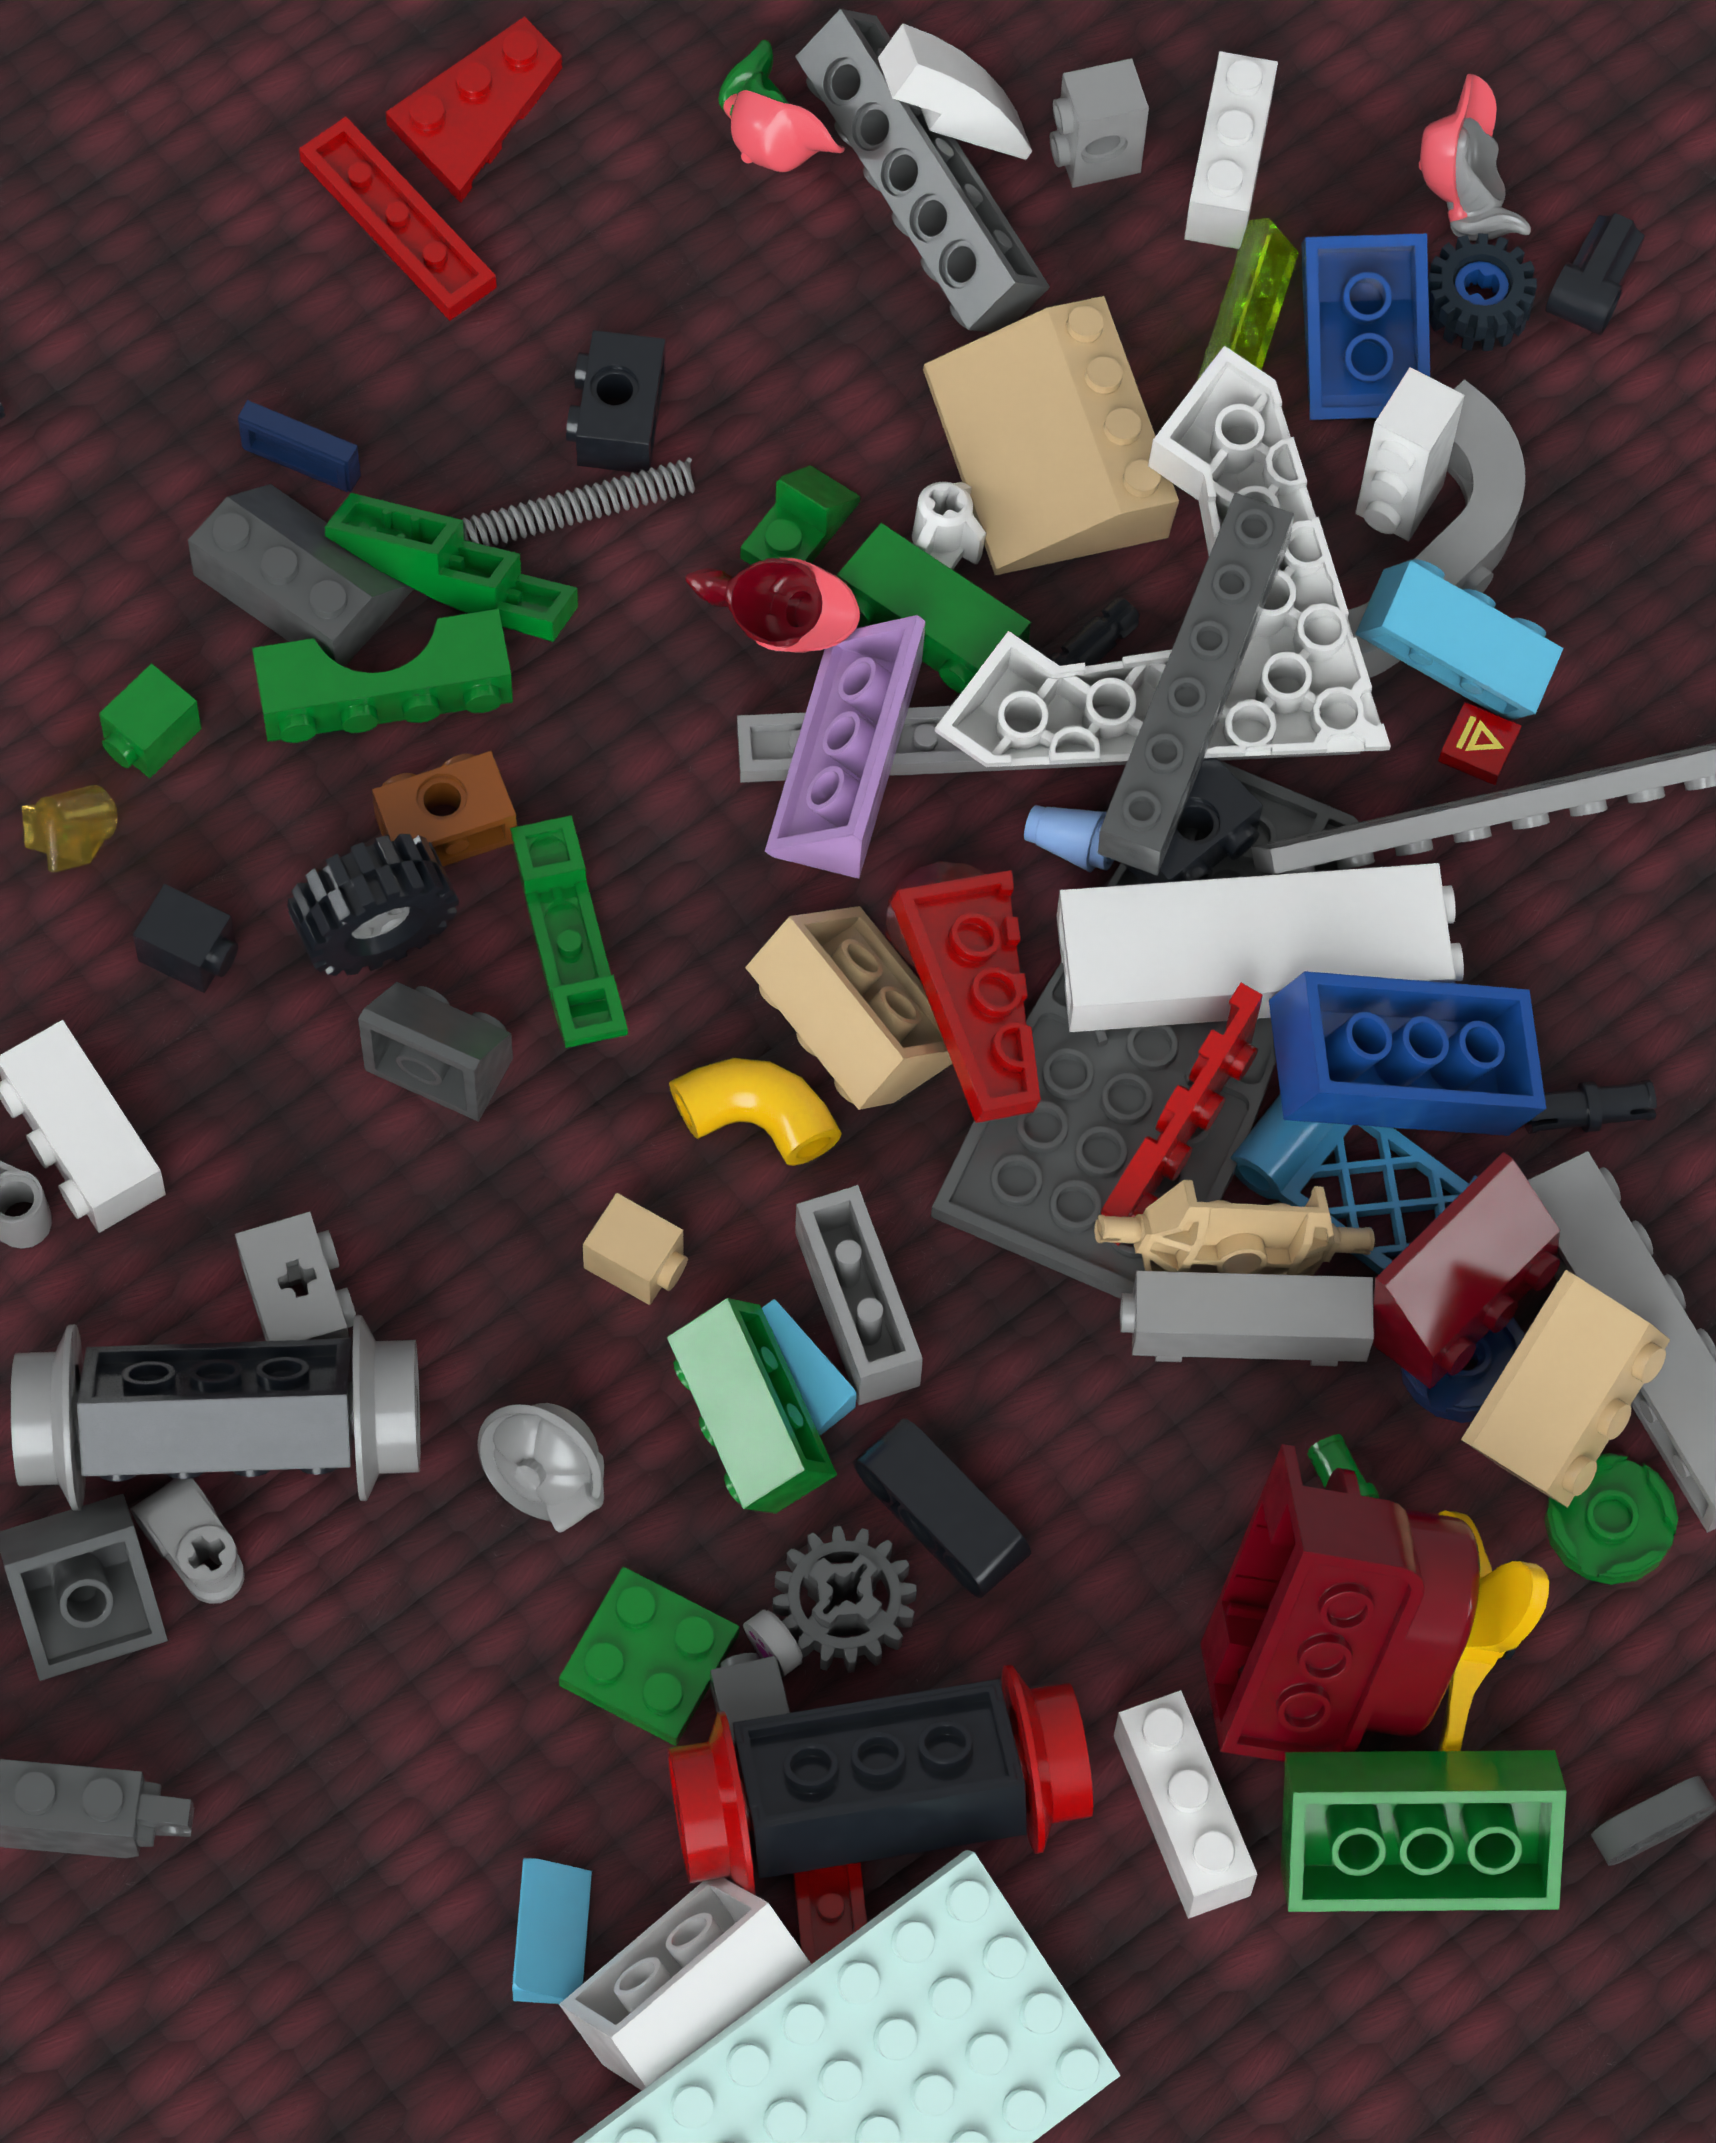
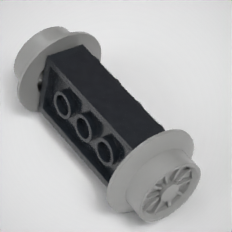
M355 1315L353 1323V1369L351 1338L86 1347L83 1364L78 1327L75 1324L68 1325L56 1352L15 1353L11 1376V1434L17 1483L19 1486L59 1485L73 1511H80L84 1503L86 1476H100L107 1481H125L134 1478L138 1474H167L169 1477L176 1479H190L198 1477L204 1472L233 1471L240 1476L255 1477L264 1475L271 1470L300 1469L304 1473L314 1475L333 1472L337 1468L351 1467L352 1440L354 1435L358 1494L360 1501H367L379 1474L420 1472V1395L416 1340L376 1341L363 1316Z

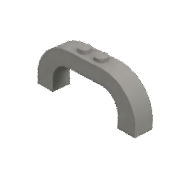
M1464 379L1454 389L1464 394L1465 397L1447 472L1460 486L1466 507L1415 559L1429 562L1440 568L1445 574L1443 579L1458 588L1472 589L1483 593L1493 578L1492 570L1506 553L1513 537L1524 496L1525 465L1519 441L1505 416L1484 394ZM1367 602L1359 607L1349 609L1348 620L1354 638L1357 637L1368 676L1371 678L1386 671L1400 660L1355 635L1369 604Z

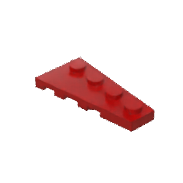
M1012 870L897 890L891 901L975 1123L1032 1113L1041 1101L1032 1027L1026 1024L1024 1001L1028 995L1025 973H1020L1017 945L1020 942L1018 917H1013L1011 894L1014 891Z
M1240 982L1229 1000L1231 1008L1224 1035L1213 1029L1210 1031L1198 1051L1199 1057L1189 1075V1080L1194 1084L1190 1090L1182 1085H1177L1164 1106V1110L1155 1127V1130L1161 1134L1157 1140L1150 1136L1145 1137L1102 1207L1101 1215L1135 1217L1137 1214H1143L1149 1205L1159 1199L1153 1194L1164 1177L1175 1181L1193 1150L1192 1147L1187 1145V1142L1197 1127L1207 1131L1212 1126L1226 1100L1225 1097L1220 1095V1092L1230 1077L1241 1081L1257 1055L1258 1048L1251 1043L1263 995Z

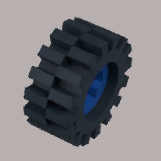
M1478 233L1476 244H1471L1467 234L1458 237L1456 248L1448 242L1441 248L1440 257L1435 255L1428 276L1429 315L1432 314L1430 325L1435 332L1445 326L1443 339L1451 345L1455 338L1459 336L1464 338L1461 349L1472 351L1474 341H1481L1482 351L1493 350L1495 338L1504 347L1511 343L1513 333L1519 337L1525 329L1526 321H1529L1537 289V278H1533L1535 268L1531 261L1522 264L1525 252L1517 246L1511 253L1506 251L1509 240L1499 236L1494 246L1487 244L1488 234ZM1470 283H1473V285L1478 283L1481 288L1490 289L1492 287V292L1496 293V295L1491 299L1484 300L1479 293L1469 295L1465 290V286L1468 288Z

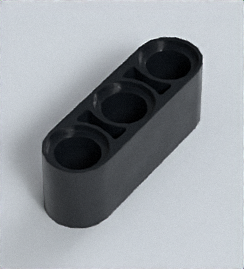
M902 1418L853 1461L857 1474L870 1491L953 1577L974 1596L982 1598L1031 1555L1030 1547L1019 1530L928 1436L908 1419Z

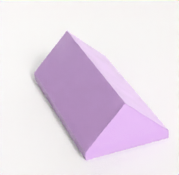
M918 615L856 628L847 639L836 646L824 650L765 848V852L770 856L860 878L922 663L925 620Z

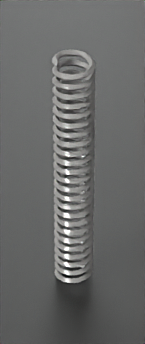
M688 457L685 463L678 460L676 466L669 462L666 468L659 465L657 470L651 467L648 473L641 470L639 475L632 472L629 478L622 475L620 481L613 477L611 483L603 480L602 484L599 485L595 482L592 488L588 485H585L583 490L576 487L573 493L566 490L564 496L557 492L555 498L547 495L545 501L539 497L536 503L532 500H529L527 505L520 502L517 508L510 505L508 511L501 507L498 513L491 510L489 516L483 512L480 515V519L475 515L471 517L470 521L464 517L462 519L464 540L469 541L468 530L472 542L479 544L478 528L483 545L490 546L486 530L487 525L492 542L497 546L499 540L496 522L502 541L507 544L506 520L511 538L516 541L518 536L514 517L521 537L525 539L527 532L523 514L526 518L530 534L535 536L537 532L533 512L539 530L544 534L546 528L542 509L549 529L554 531L555 524L551 506L560 528L563 529L565 525L561 505L568 524L572 526L574 520L570 501L575 511L577 522L582 523L583 517L579 498L587 520L591 521L593 517L588 495L593 504L596 517L600 519L602 516L598 494L601 498L605 514L610 516L611 509L607 490L611 497L614 511L619 514L621 509L616 487L619 491L623 508L626 511L630 508L626 486L630 493L633 507L638 508L639 501L636 495L635 483L638 487L642 504L647 506L648 498L644 480L649 489L651 500L656 504L658 498L653 476L661 499L665 501L667 498L663 475L668 485L670 497L675 498L676 490L673 484L672 472L676 479L679 493L684 496L686 491L681 469L686 478L688 490L693 494L695 487L690 469L692 459Z

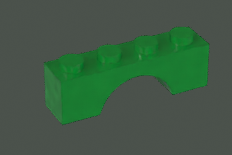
M499 609L437 618L433 635L425 649L409 663L386 672L366 673L346 668L325 654L314 638L252 648L267 742L282 740L288 743H299L307 741L320 733L339 730L349 733H361L383 723L401 720L411 723H423L435 719L439 714L463 710L472 713H485L495 710L501 704L513 703L511 670Z

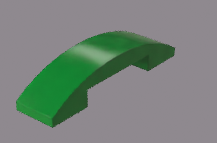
M572 815L510 828L527 910L550 1000L565 1048L628 1035V1028L614 974L611 975L587 885L586 868Z

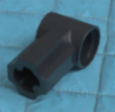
M1616 213L1611 216L1598 215L1573 264L1567 262L1563 267L1548 299L1546 312L1598 335L1603 334L1623 290L1621 285L1644 241L1645 235L1636 228L1634 221Z

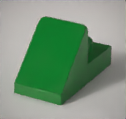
M811 465L781 476L776 482V503L740 547V559L750 565L767 558H795L812 563L860 503V496Z

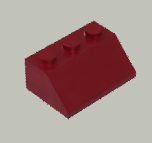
M1503 1152L1375 1278L1373 1305L1374 1339L1372 1345L1430 1389L1447 1372L1452 1376L1458 1374L1472 1358L1476 1350V1343L1489 1330L1493 1333L1501 1331L1514 1316L1518 1308V1301L1531 1288L1536 1291L1544 1288L1559 1268L1560 1260L1557 1258L1560 1229L1514 1159Z

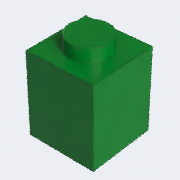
M152 663L99 713L104 735L102 744L107 753L124 768H129L133 764L149 779L202 729L197 700Z

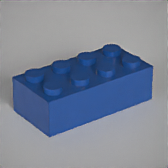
M1304 971L1269 999L1284 1120L1509 1136L1546 1109L1529 989Z

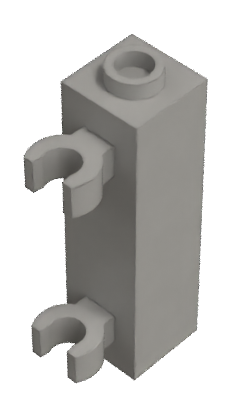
M1136 1271L1133 1293L1121 1294L1120 1332L1132 1333V1355L1155 1356V1362H1182V1357L1310 1360V1366L1336 1367L1338 1361L1367 1362L1374 1339L1373 1277Z

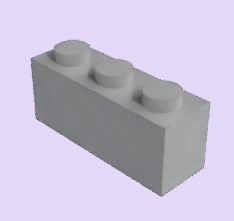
M856 1185L796 1204L795 1234L850 1384L857 1393L856 1400L858 1405L920 1386L923 1358L859 1186Z

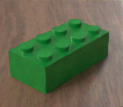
M1555 1750L1285 1752L1281 1875L1288 1912L1559 1910L1566 1787Z

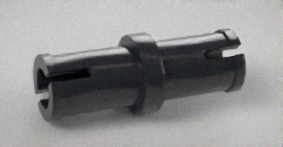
M1651 1080L1597 1087L1594 1081L1580 1082L1577 1089L1544 1093L1546 1109L1524 1125L1528 1134L1537 1133V1131L1581 1127L1584 1132L1600 1131L1602 1124L1655 1120L1656 1112L1653 1109L1657 1108L1655 1089Z

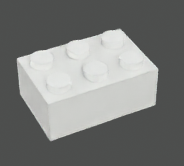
M720 1878L703 1881L559 2005L602 2065L642 2091L809 1967L811 1963L768 1902L727 1879Z

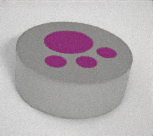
M763 1609L743 1624L749 1641L761 1658L776 1656L781 1677H784L802 1664L803 1655L800 1647L787 1627L774 1613Z

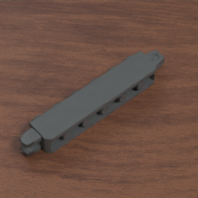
M0 1759V1847L116 1858L139 1856L140 1847L154 1846L155 1835L191 1837L195 1808L191 1799L160 1796L161 1784L145 1782L142 1771Z

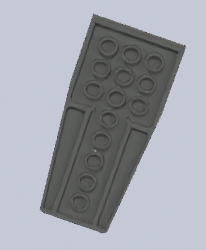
M1220 761L1263 805L1257 830L1259 837L1253 846L1359 823L1350 814ZM1184 828L1178 831L1184 838L1197 841L1206 838L1202 831L1195 828ZM1250 848L1235 860H1232L1229 856L1225 857L1211 868L1213 874L1210 879L1277 874L1255 871L1252 850ZM1336 861L1314 865L1315 872L1346 870L1337 869ZM1121 863L1107 887L1138 885L1142 883ZM1061 962L1026 1020V1024L1032 1027L1041 1101L1032 1113L980 1123L973 1122L932 1206L931 1217L1121 1299L1122 1293H1133L1136 1271H1145L1142 1255L1135 1253L1133 1243H1121L1119 1246L1111 1242L1098 1243L1094 1232L1096 1219H1098V1215H1101L1102 1207L1145 1137L1150 1136L1157 1140L1161 1134L1155 1130V1127L1164 1110V1106L1177 1085H1182L1190 1090L1194 1084L1189 1080V1075L1199 1057L1198 1051L1210 1031L1213 1029L1224 1035L1227 1021L1069 1032L1064 988V964ZM1271 1018L1257 1019L1251 1044L1258 1048V1052L1252 1065L1241 1081L1230 1077L1220 1092V1095L1225 1097L1226 1100L1216 1120L1207 1131L1197 1127L1187 1142V1145L1192 1147L1193 1150L1185 1167L1175 1181L1164 1177L1154 1192V1196L1160 1198L1181 1181L1192 1180L1197 1202L1223 1200L1237 1166V1163L1230 1159V1157L1252 1130L1276 1066Z

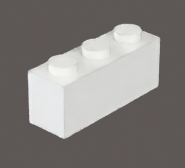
M1219 51L1190 197L1184 240L1243 250L1278 66L1277 61Z
M1411 367L1374 423L1355 513L1363 517L1375 530L1384 534L1394 533L1407 541L1411 539L1444 485L1465 397L1464 394Z
M63 1020L0 1055V1076L2 1079L0 1081V1100L12 1118L23 1114L33 1131L27 1134L26 1137L34 1154L45 1169L55 1164L63 1176L65 1182L58 1185L65 1202L77 1219L87 1214L98 1233L166 1195L161 1170Z
M1180 1690L1119 1712L1114 1739L1188 1919L1251 1896L1257 1877L1256 1869L1182 1691Z

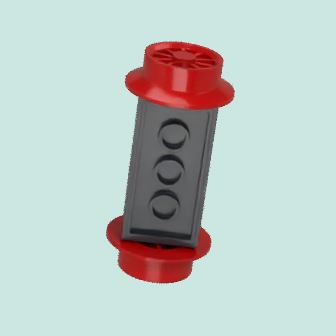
M1012 1664L1003 1666L1002 1687L1000 1679L733 1722L735 1750L725 1711L717 1712L708 1742L668 1748V1762L676 1820L689 1884L730 1877L737 1886L754 1895L755 1882L749 1834L758 1878L762 1879L1027 1835L1033 1852L1039 1854L1044 1852L1052 1823L1088 1818L1093 1815V1788L1089 1755L1082 1718L1072 1685L1068 1682L1029 1689Z

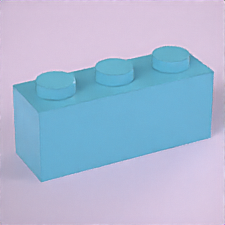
M1413 559L1383 569L1355 635L1497 716L1510 721L1536 714L1564 649L1545 638L1546 631L1541 626L1526 619L1510 618L1494 608L1496 603L1489 596L1472 589H1460L1444 580V572L1429 562Z

